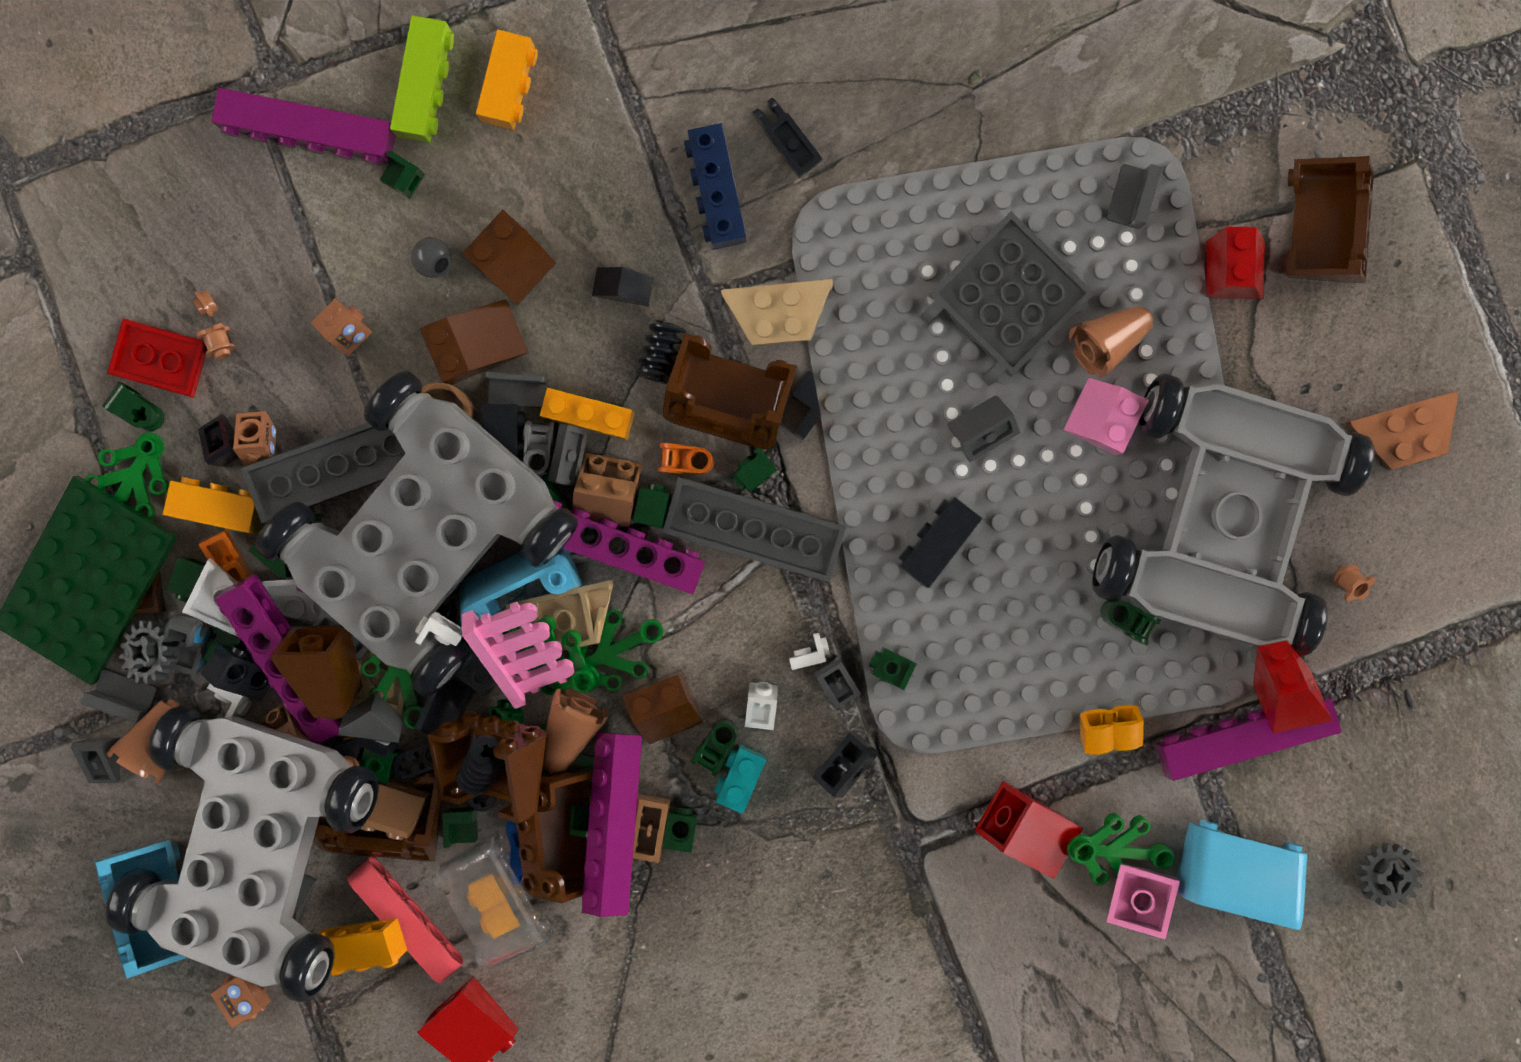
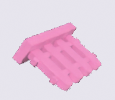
M515 602L510 604V609L491 616L489 613L482 614L480 620L473 610L463 613L462 636L515 709L526 705V692L537 693L540 687L557 681L562 684L567 682V678L573 675L574 666L571 660L562 659L556 661L562 655L561 644L557 641L543 642L550 636L549 625L544 622L531 624L537 618V607L534 604L524 603L519 605ZM519 626L522 627L521 629L507 633L505 635L502 634V632L511 630L513 628ZM531 645H534V646H535V647L530 648V649H527V650H525V651H522V652H519V653H515V651H518V650H520V649L526 648V647H528V646H531ZM545 663L547 664L546 666L537 668V669L532 670V671H528V669L534 668V667H536V666H539V665H542V664H545Z

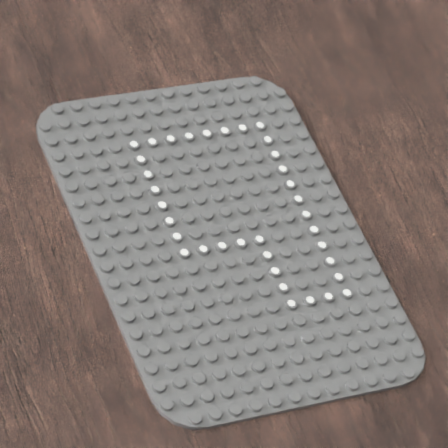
M1119 137L848 183L827 189L814 196L801 209L793 227L792 256L797 282L833 280V287L829 291L822 314L816 323L812 339L807 341L819 401L820 419L838 524L846 526L842 547L869 705L878 728L894 744L913 753H942L1080 729V714L1092 709L1110 710L1120 705H1136L1139 707L1142 717L1147 718L1222 705L1243 697L1253 687L1258 646L1162 617H1158L1162 621L1160 624L1155 625L1148 638L1150 643L1148 646H1145L1103 621L1100 610L1102 605L1108 600L1100 598L1093 591L1092 576L1095 562L1102 546L1109 538L1115 535L1126 537L1135 544L1136 550L1152 551L1163 549L1192 448L1170 433L1160 439L1143 434L1140 431L1139 421L1124 453L1119 455L1110 454L1063 431L1088 378L1123 387L1143 398L1152 381L1161 374L1178 377L1181 379L1184 387L1193 386L1197 388L1214 384L1224 385L1209 297H1206L1207 284L1191 192L1181 162L1165 146L1144 137ZM1123 164L1141 169H1146L1150 164L1162 167L1147 222L1139 230L1106 219L1120 168ZM1012 211L1094 294L1012 377L1004 372L993 384L988 386L981 378L996 362L943 310L928 325L919 317L934 302L928 295ZM1135 305L1147 308L1153 316L1152 330L1109 374L1098 378L1100 374L1091 375L1080 365L1072 351L1076 349L1074 340L1069 342V331L1073 326ZM996 395L1013 413L1020 433L976 460L969 462L962 451L959 441L949 430L947 424ZM952 497H956L983 519L930 588H925L898 567L902 562L898 558L908 545L913 547L920 539L916 534L926 522L931 524L937 517L934 511L945 498L949 501ZM1122 595L1121 597L1116 599L1128 602L1129 604L1139 608L1127 596ZM1118 605L1113 609L1112 617L1115 621L1122 617V608ZM882 647L917 663L905 690L870 673L872 668L868 665L875 650L880 652ZM890 662L886 666L888 673H894L897 669L894 662Z

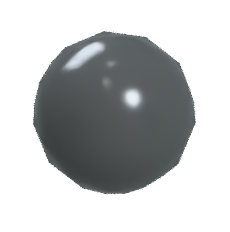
M427 237L415 244L411 251V263L420 275L437 278L444 275L450 269L452 253L444 241Z

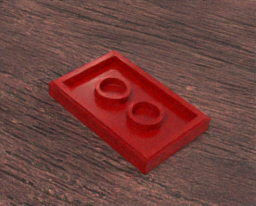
M123 318L107 374L194 398L206 358L207 348L203 340Z

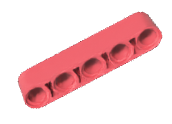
M372 856L368 857L347 876L349 885L380 920L398 918L407 951L435 982L441 984L464 964L463 958L457 949L377 859Z

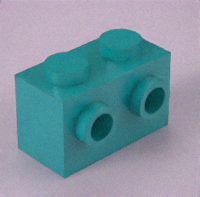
M741 744L737 751L731 750L725 766L729 767L725 778L719 777L713 792L718 794L716 803L743 814L765 765L766 755Z

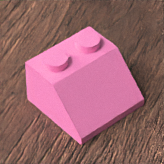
M1088 378L1063 431L1110 454H1123L1149 400L1123 387Z
M1120 864L1106 922L1166 939L1180 881L1177 877L1153 870Z

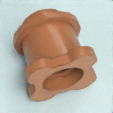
M222 323L215 324L208 329L196 333L198 339L202 338L207 348L205 353L207 357H213L214 360H222L232 355L231 351L235 349V345L230 343L227 333L230 332L229 326H223Z
M1355 564L1344 565L1336 571L1334 585L1337 588L1343 589L1346 592L1344 599L1347 602H1351L1354 599H1365L1376 580L1372 575L1365 578L1360 573V568Z

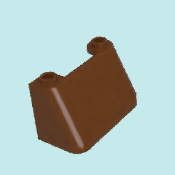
M1370 156L1294 159V169H1289L1288 186H1293L1295 192L1291 249L1288 250V255L1282 256L1281 263L1282 272H1286L1287 278L1344 283L1366 282L1374 170Z
M685 334L665 390L663 417L667 421L682 427L763 450L771 449L775 444L797 366L789 364L784 360H776L770 362L766 370L711 355V345L705 338Z
M422 773L421 777L414 779V782L394 781L432 793L422 827L407 839H391L386 836V832L380 830L365 831L359 829L351 834L341 833L331 828L326 817H319L313 839L314 843L319 849L330 853L423 862L434 861L437 851L442 801L439 799L435 774Z

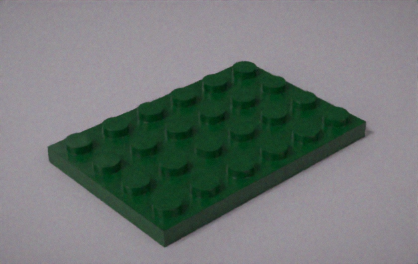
M73 476L0 609V630L89 685L96 684L102 670L108 664L178 536L82 477Z

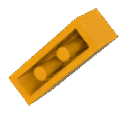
M497 29L476 110V115L481 122L510 130L515 129L516 122H521L524 110L523 105H521L523 94H528L531 78L528 77L531 66H535L538 56V50L535 49L530 37Z
M547 388L540 416L550 421L568 424L628 441L635 412L628 408Z
M182 477L181 482L170 481L163 515L246 533L259 532L261 520L249 490L239 489L238 494L227 492L229 486L210 483L209 488L199 486L200 480Z
M398 918L324 928L317 933L328 937L334 944L335 958L331 970V975L333 976L348 970L362 972L376 966H381L383 969L392 967L398 963V959L408 950Z

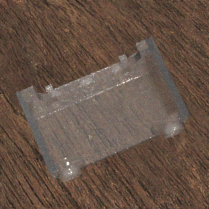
M499 831L440 862L434 867L435 874L432 875L435 886L438 890H443L476 950L474 956L480 967L485 966L488 970L540 948L549 942L554 933L547 919L543 922L538 921L541 914L538 910L534 911L508 863L510 859L508 854L502 856L503 850L501 846L505 842Z

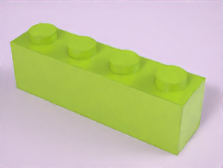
M411 15L390 130L398 138L431 144L432 135L437 133L438 118H436L437 107L442 106L444 97L441 86L443 78L446 79L449 72V62L446 59L448 50L451 51L454 45V33H452L446 21Z

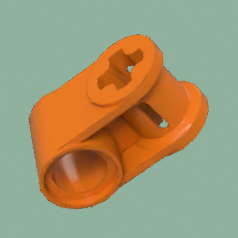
M660 443L662 458L661 467H658L657 472L705 475L714 467V457L705 448L674 443ZM697 454H706L708 457L707 465L703 469H696L693 465L694 457Z

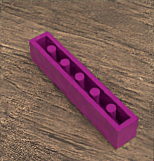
M218 88L211 120L213 124L221 129L220 132L228 136L238 137L240 133L249 135L251 140L267 143V139L278 141V145L287 148H295L296 145L305 146L307 151L317 154H323L324 150L334 152L336 157L351 160L352 156L363 158L362 161L372 165H380V162L390 163L391 160L387 153L389 150L393 152L396 137L390 130L391 122L223 88Z
M1322 696L1332 717L1331 722L1272 733L1263 709L1248 712L1246 718L1239 720L1236 717L1222 719L1219 721L1220 725L1211 728L1208 725L1194 727L1191 729L1192 733L1181 736L1180 733H1174L1164 736V741L1156 743L1165 777L1175 781L1342 733L1333 699Z
M596 733L581 913L598 917L628 915L642 735Z

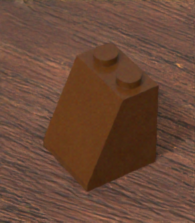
M503 209L462 253L516 305L530 293L556 264L532 236Z
M342 625L292 626L270 655L274 665L314 718L334 720L344 717L362 688L352 634Z
M682 669L630 689L623 695V700L633 725L649 744L703 723Z

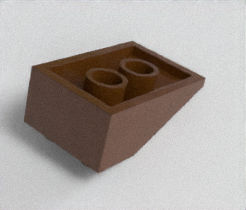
M506 299L445 317L420 328L442 383L450 385L529 353Z

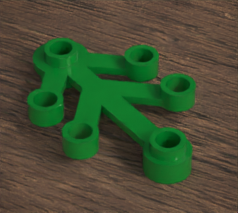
M144 433L136 439L133 446L118 450H102L98 455V461L103 466L114 467L121 460L134 457L136 459L130 468L101 476L90 474L86 476L85 480L91 483L96 478L98 480L97 487L101 490L104 487L121 483L114 497L126 503L133 490L137 502L134 510L141 513L142 508L146 506L149 510L146 517L152 519L155 516L156 510L150 503L142 473L148 464L152 480L149 482L150 492L155 495H165L168 493L169 482L164 477L160 457L165 451L163 439L155 433ZM147 442L152 444V449L149 452L145 450ZM108 453H111L113 457L110 463H107L105 460ZM159 481L163 483V489L160 492L156 490V483Z
M609 610L606 614V623L596 653L585 658L588 646L580 647L585 663L592 667L601 663L631 673L633 677L641 679L648 673V665L644 661L633 662L616 655L644 641L648 643L659 641L663 636L664 628L659 621L650 619L641 625L640 631L611 645L616 627L622 622L623 616L619 610ZM612 612L616 613L619 617L618 622L615 624L608 620V616ZM650 625L657 628L658 633L656 636L648 635L647 628ZM635 665H643L645 669L644 674L637 675L634 671ZM598 672L600 678L599 685L605 686L611 692L618 691L622 687L623 680L618 674L607 676ZM612 677L617 678L619 681V685L616 688H612L608 684L609 679Z
M548 615L541 617L536 623L545 622L549 625L550 636L544 643L557 641L553 632L556 628L555 620ZM513 628L511 630L502 632V634L505 635L507 634V632L510 633L518 630L519 628ZM568 630L561 638V643L568 649L573 662V675L568 677L567 682L562 684L558 681L551 683L554 689L548 685L541 687L544 694L554 695L557 689L564 690L572 687L578 692L586 693L593 691L598 686L599 674L594 667L585 663L579 647L581 635L578 631ZM568 636L572 637L575 643L570 642ZM531 645V646H528V647H526V648H523L522 650L525 651V650L530 649V648H533V647H535V646H534V645ZM563 654L556 661L564 659ZM545 663V664L536 666V667H534V668L528 669V671H532V670H535V669H537V668L546 666L547 664Z
M372 653L370 658L364 660L361 664L362 673L367 677L376 676L380 670L379 664L381 660ZM368 663H374L376 669L372 673H367L365 666ZM389 666L379 684L369 691L368 697L372 696L376 691L383 692L382 699L386 701L387 692L398 676L406 706L402 718L407 727L415 729L418 719L410 720L409 713L411 711H418L421 715L423 707L417 704L415 692L411 685L410 673L407 670Z
M1117 813L1108 814L1104 819V825L1091 835L1081 834L1071 839L1067 846L1068 856L1074 862L1085 864L1089 870L1090 879L1098 886L1107 883L1109 873L1103 866L1097 863L1095 856L1106 858L1115 872V879H1117L1120 864H1123L1120 858L1149 860L1158 870L1168 869L1174 863L1175 855L1167 845L1156 843L1150 848L1126 846L1137 837L1143 836L1150 831L1151 824L1144 816L1137 815L1133 817L1130 821L1129 829L1109 843L1099 844L1112 833L1121 832L1125 826L1124 820ZM1117 820V823L1111 826V824Z

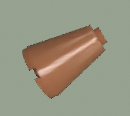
M1135 305L1076 324L1069 331V342L1074 340L1076 349L1072 350L1074 356L1089 374L1094 375L1098 373L1100 374L1098 378L1104 377L1152 330L1153 316L1147 308Z
M560 689L555 691L546 726L547 734L543 768L554 774L565 772L607 721L608 710L604 706L602 710L595 706L597 700L572 689H566L565 694L560 693Z
M171 698L168 702L161 700L108 750L107 756L111 758L113 754L119 756L116 761L119 765L145 779L151 774L156 777L153 782L160 783L166 770L157 767L150 758V737L162 715L169 709L183 705Z

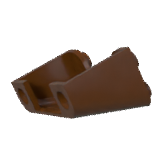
M470 711L462 714V718L454 722L441 724L439 729L428 734L440 800L459 805L476 796L467 793L454 795L463 792L457 785L456 773L473 741L479 736L489 735L500 740L499 744L493 749L494 755L498 759L505 760V764L490 790L484 794L512 802L511 805L498 811L499 818L521 823L536 814L547 734L545 730L540 729L538 726H526L519 724L518 721H506L499 719L497 716L480 715L477 711Z
M593 767L542 776L536 814L521 823H516L520 844L519 856L523 873L522 885L524 890L533 897L564 903L583 895L587 838L569 834L570 806L573 804L590 803Z

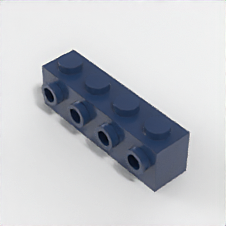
M722 123L687 130L689 140L684 141L687 158L693 157L695 168L690 169L693 186L699 185L701 196L696 197L699 214H705L707 224L702 225L705 242H711L713 250L747 243Z

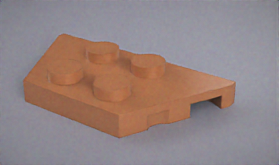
M1458 392L1446 393L1346 422L1350 430L1370 437L1378 460L1387 470L1396 469L1448 454Z

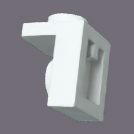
M434 612L430 618L424 616L415 630L419 634L415 643L419 645L425 641L430 631L435 634L434 638L444 645L453 644L456 646L463 637L462 627L437 612Z
M819 633L813 634L817 651L811 652L810 647L793 651L794 656L789 657L792 670L826 662L825 655L830 654L826 637L820 638Z
M768 682L749 683L745 727L774 730L778 696L777 685H772Z
M211 684L207 687V689L215 692L214 696L218 700L225 703L232 702L225 717H242L251 706L250 698L215 688Z

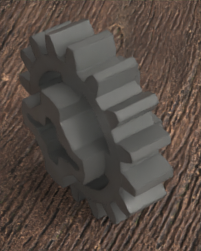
M140 621L139 625L131 626L132 633L125 632L124 636L127 642L120 643L124 653L119 655V659H125V663L121 668L122 670H129L127 678L135 679L136 684H157V681L166 680L165 673L173 672L170 663L177 662L173 652L177 651L178 647L172 646L171 642L173 641L165 640V626H162V622Z
M1382 842L1381 849L1375 845L1371 846V855L1365 852L1362 853L1366 860L1364 863L1357 862L1356 865L1362 869V872L1355 874V877L1363 881L1358 888L1367 892L1365 895L1367 899L1375 900V903L1382 907L1387 903L1388 906L1396 908L1397 901L1403 905L1408 904L1406 899L1408 895L1413 898L1417 897L1413 889L1414 887L1422 888V884L1417 882V877L1424 876V873L1416 869L1421 863L1419 860L1412 858L1414 854L1412 851L1403 850V846L1396 843L1391 846V844ZM1396 857L1403 862L1405 867L1399 866V861L1396 860ZM1373 883L1379 884V888L1383 890V893L1379 892Z

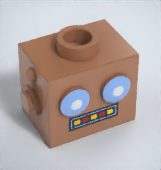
M337 298L311 322L328 342L347 356L372 333V330L362 321L365 316L355 306L351 305L348 308Z
M266 411L236 414L233 450L245 467L275 456L277 429Z
M231 975L223 979L222 985L210 994L232 1029L244 1021L250 1022L255 1019L258 1012L264 1011L265 1006L271 1002L266 993V986L261 987Z

